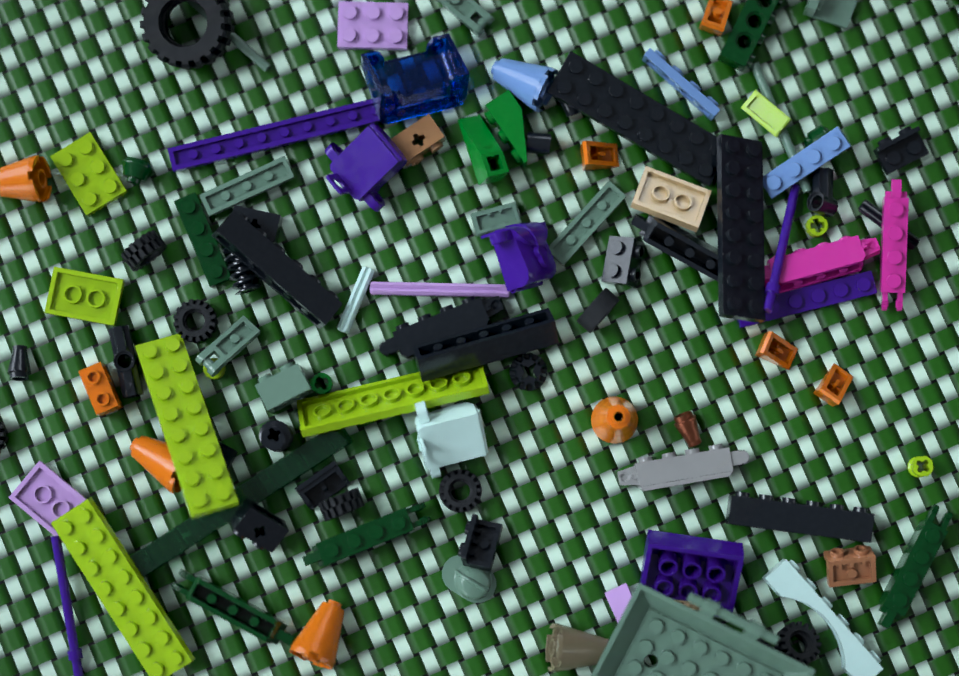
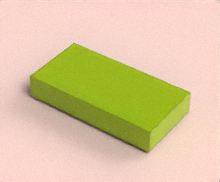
M756 89L741 107L775 137H778L792 120Z

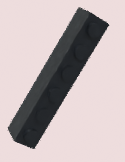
M234 210L211 235L317 328L320 329L325 326L343 305L333 291H327L316 276L305 272L300 262L289 258L280 245L273 244L267 239V234L260 228H255L251 225L248 217L243 213Z
M549 308L415 345L412 348L417 370L422 382L516 355L526 354L537 349L547 348L558 344L559 341L555 320Z
M735 491V495H729L725 524L871 543L874 514L868 513V508L853 507V511L844 510V505L830 504V507L826 508L820 507L821 502L806 501V505L797 504V499L784 497L782 502L773 501V496L759 494V499L750 498V493Z

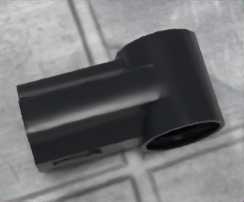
M818 168L812 172V193L807 199L808 209L824 217L833 216L838 209V201L833 197V169Z

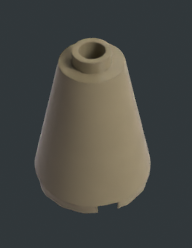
M552 623L549 629H553L552 635L547 634L545 658L546 662H551V667L547 668L550 672H559L597 665L609 639L558 623Z

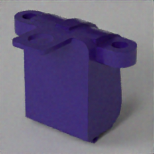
M374 123L367 126L344 150L335 143H331L325 149L326 155L332 161L330 170L333 172V174L327 175L326 179L340 195L350 193L354 199L365 201L376 212H379L385 206V201L378 191L407 163V159L386 132ZM334 180H336L342 186V188L339 187Z
M546 222L512 224L505 226L506 228L480 236L481 239L490 238L491 245H494L507 291L516 293L542 286L543 281L552 279L555 275L556 264L546 241L548 237Z

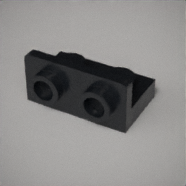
M908 126L898 132V137L891 139L889 136L877 143L879 146L873 152L886 176L929 154L918 133L921 131L919 126L913 129L911 126Z

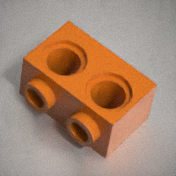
M98 362L78 371L96 415L102 417L123 408L106 364Z

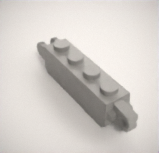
M722 444L708 446L709 451L700 452L699 448L685 450L686 455L676 456V452L661 454L662 459L653 460L652 456L638 458L639 463L633 464V467L618 471L617 476L620 486L637 485V488L640 490L648 491L728 477L734 471L733 466L747 463L750 455L745 450L730 452L729 447L723 448Z

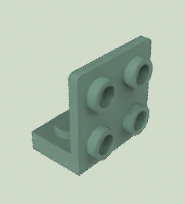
M808 0L803 15L847 29L857 0Z

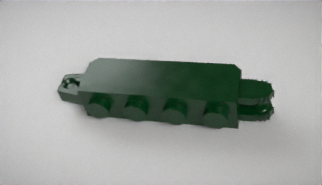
M425 503L417 504L408 509L406 507L316 543L312 547L314 553L302 557L305 566L318 562L319 567L327 566L415 530L414 528L432 521L430 516L422 517L413 523L410 519L409 514L423 510L426 507Z
M936 504L931 507L925 520H921L917 525L878 604L881 605L879 611L883 613L877 624L886 629L890 628L894 619L899 621L901 616L905 617L948 533L946 528L953 515L947 511L943 515L939 526L934 524L933 521L939 512V506Z
M180 569L178 574L182 578L192 581L193 584L190 590L174 582L171 587L184 594L187 600L269 644L274 643L277 645L279 641H282L291 646L296 636L285 631L288 625L284 624L283 620L201 576L196 577Z

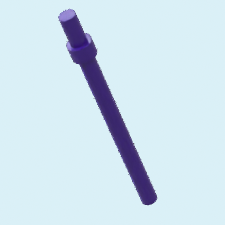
M794 184L790 188L770 281L766 283V299L763 310L767 313L773 312L775 298L779 296L781 287L779 280L800 191L798 184Z
M59 535L52 536L51 542L69 650L67 651L68 659L72 662L74 676H84L81 662L83 653L82 648H79L62 542Z

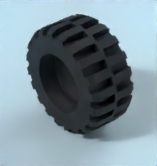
M145 0L148 4L146 8L142 7L140 13L144 15V20L140 21V28L144 29L142 37L144 42H148V49L151 53L156 54L157 58L162 62L184 69L203 68L206 64L211 65L216 62L215 58L218 56L222 57L225 53V46H230L232 39H229L231 33H234L235 26L232 25L231 20L234 19V15L229 10L230 4L228 0ZM185 1L199 4L205 10L207 16V28L203 37L197 43L189 46L176 43L168 29V20L171 12L177 5Z

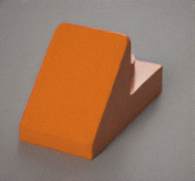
M708 0L699 29L721 36L725 29L733 1Z

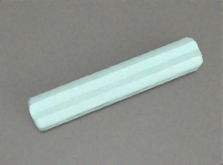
M365 266L362 267L337 326L339 331L347 334L350 332L374 275L373 269Z

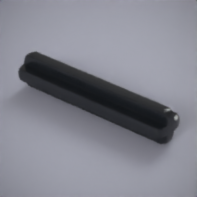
M864 200L858 207V211L882 228V211L868 200ZM908 231L907 248L913 250L919 244L920 239Z

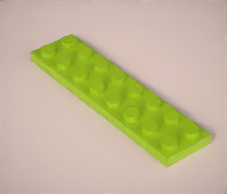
M175 334L136 345L135 350L190 517L195 519L237 506L238 499L181 334Z
M482 365L422 382L419 372L297 400V408L302 437H307L396 415L408 414L416 411L414 403L422 401L425 402L426 408H433L460 400L490 394Z
M92 497L51 522L149 676H170L195 660V657Z

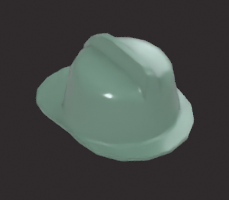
M459 555L449 558L443 566L442 579L445 585L467 601L482 603L489 600L494 594L496 579L491 571L463 566Z

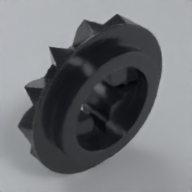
M533 353L519 355L510 366V378L513 384L521 390H536L546 380L547 366L541 357ZM535 364L533 373L537 379L527 376V378L522 380L524 370L520 365L529 368Z

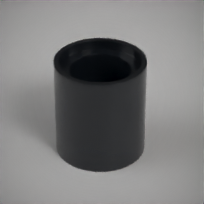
M528 132L526 152L549 155L551 134Z

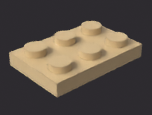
M646 166L630 207L697 232L711 190Z

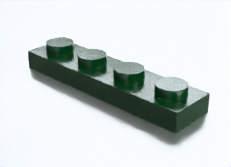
M194 192L175 200V206L209 286L212 288L230 280L231 274L227 269L228 266L216 239L211 236L213 231L197 193Z

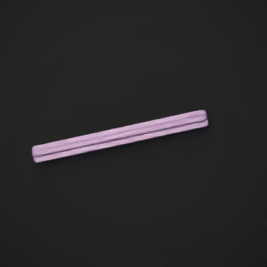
M373 281L370 283V294L499 296V298H508L510 296V291H507L505 284Z

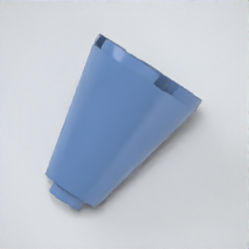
M502 58L493 64L491 73L493 74V80L538 113L542 111L540 109L541 105L547 106L552 98L547 91L558 70L553 67Z

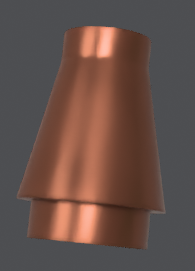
M691 410L674 417V426L687 442L689 448L702 442L696 415H693Z

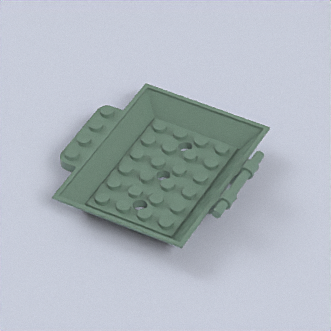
M639 582L591 676H813L816 670L757 641V639L763 638L776 645L780 636L765 629L764 625L752 619L748 621L720 607V603L708 597L704 599L692 592L689 593L686 601L700 607L696 611ZM718 616L742 628L743 631L740 633L712 618ZM647 655H654L657 657L658 662L651 666L645 663L644 658Z

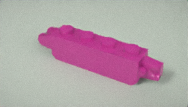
M891 179V191H885V197H883L879 285L880 292H882V311H887L889 306L888 293H897L895 307L897 311H902L903 293L906 290L909 198L907 197V192H902V179Z
M858 235L853 237L844 236L835 242H822L813 248H801L785 255L779 285L781 286L779 293L861 271L865 260L880 254L881 249L877 239L860 240ZM775 256L767 260V266H765V288L766 283L770 281Z

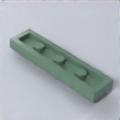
M283 156L199 196L208 216L212 217L234 207V205L243 203L293 180L295 177L286 157Z
M608 181L550 244L549 248L552 256L564 266L626 198V195L612 182Z

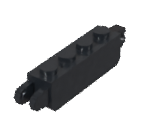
M637 213L635 214L631 224L640 229L639 234L643 236V240L646 243L718 281L717 248L670 222L651 215L645 218Z
M474 296L468 297L461 301L462 305L454 308L453 305H448L439 309L440 313L431 316L429 313L417 318L418 322L412 325L406 322L396 326V331L392 332L394 337L382 342L379 345V351L386 357L400 352L402 357L412 358L414 357L412 346L488 325L489 318L504 310L503 304L499 296L481 300V297L477 299Z

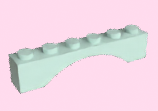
M782 559L762 577L777 596L802 602L824 619L838 643L841 655V668L848 676H876L883 670V667L879 664L881 659L872 650L870 652L867 651L863 646L865 641L857 632L851 633L847 628L849 623L841 614L835 615L831 610L833 605L825 596L820 598L815 592L817 589L815 584L809 578L804 580L798 573L801 569L793 560L788 562L787 559Z

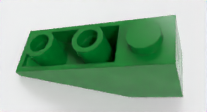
M507 90L485 105L486 113L484 115L490 125L495 124L499 132H497V135L504 145L508 143L512 151L510 154L517 164L521 162L523 167L527 165V152L522 108L512 93Z
M476 115L458 119L478 184L484 185L500 181L509 173V169L501 147L481 116Z

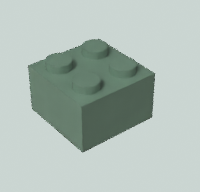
M289 362L279 368L281 372L275 375L268 373L258 379L259 383L254 385L267 411L273 414L314 392L302 367L298 363L293 364Z

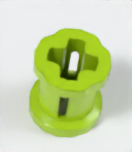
M927 456L913 457L907 464L908 472L918 478L929 476L933 471V461ZM923 462L922 468L924 470L918 471L919 466L916 463Z

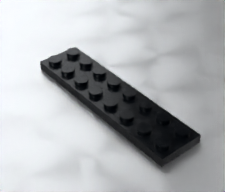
M569 52L548 89V94L707 187L710 186L717 173V137L574 52Z
M720 134L717 137L718 317L762 323L766 321L765 311L763 310L765 303L762 141Z

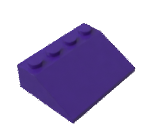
M648 530L640 583L674 600L686 601L690 592L704 599L708 597L720 603V607L733 613L744 561L743 543Z

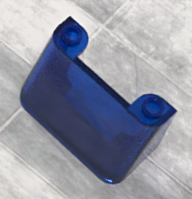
M449 33L432 37L427 43L426 52L384 61L383 55L378 51L361 54L360 62L378 119L383 124H390L455 108L463 104L467 98L470 73Z

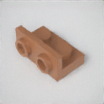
M857 545L854 548L846 549L832 548L823 552L826 560L827 584L829 587L876 582V556L870 546Z

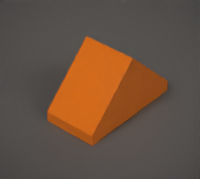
M595 141L582 142L581 157L583 171L619 167L617 144Z
M768 331L763 335L755 356L789 370L798 348L774 332Z
M834 363L813 394L832 407L839 405L853 376Z

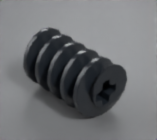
M226 248L222 249L224 254H230L225 258V262L232 263L227 269L229 272H235L230 276L231 281H237L232 285L233 290H240L235 295L253 292L263 286L262 283H255V280L259 278L256 274H253L246 265Z
M270 420L262 425L259 431V439L265 448L274 452H282L291 446L293 432L287 424L279 420ZM275 431L281 433L278 436V441L272 439L275 436L273 433Z

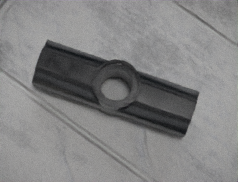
M129 325L108 329L114 354L113 361L117 368L123 399L144 395L138 369L139 362L135 355ZM130 356L131 365L123 368L121 366L122 358Z

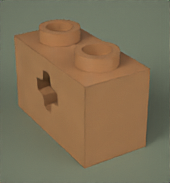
M427 114L391 138V140L407 159L405 164L407 167L410 164L415 166L424 159L423 155L429 151L434 153L442 148L445 136L430 114ZM415 139H424L423 146H420L419 144L414 145Z

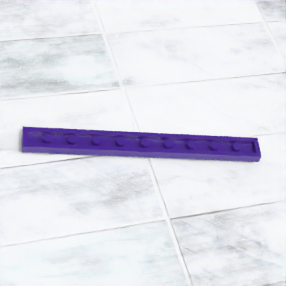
M396 93L171 147L168 148L173 172H178L368 126L372 123L376 124L401 118Z

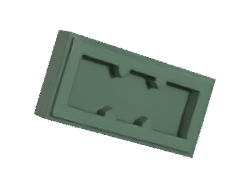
M516 201L470 214L476 237L506 228L505 226L522 223Z

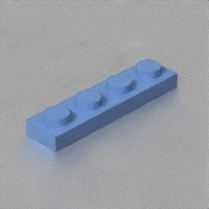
M650 48L644 54L642 61L712 121L720 111L718 108L719 104L712 97L704 96L700 92L701 88L695 82L687 81L683 77V72L674 65L671 67L665 61L666 58L658 50L654 52Z
M837 126L764 175L763 187L771 199H773L852 145L840 127Z

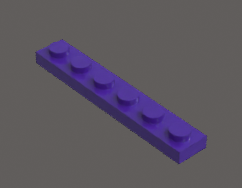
M872 271L780 293L775 298L773 312H765L766 321L764 322L877 294ZM738 320L740 328L759 324L757 322Z

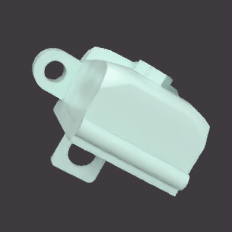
M424 401L414 403L417 414L415 425L418 434V446L420 452H422L425 468L430 471L432 479L441 477L439 467L482 457L489 452L480 409H475L474 404L463 402L427 412Z

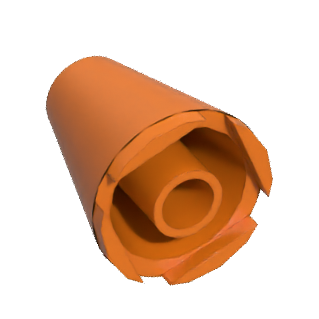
M34 155L0 167V197L34 202L47 201L52 191V185L48 186L47 178L52 177L46 159L43 156Z
M607 397L601 400L593 409L591 415L592 429L597 437L604 442L622 443L631 438L637 429V411L628 400L622 397ZM615 413L621 417L620 422L614 419Z
M144 435L140 438L136 437L130 445L131 456L169 492L173 494L174 491L176 493L180 492L181 487L166 442Z
M331 599L328 602H322L291 644L289 652L304 661L307 659L313 662V665L332 670L336 661L345 612L341 609L342 604Z

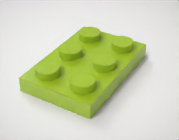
M91 132L50 156L86 216L92 215L128 193Z
M54 267L44 313L116 327L125 280Z

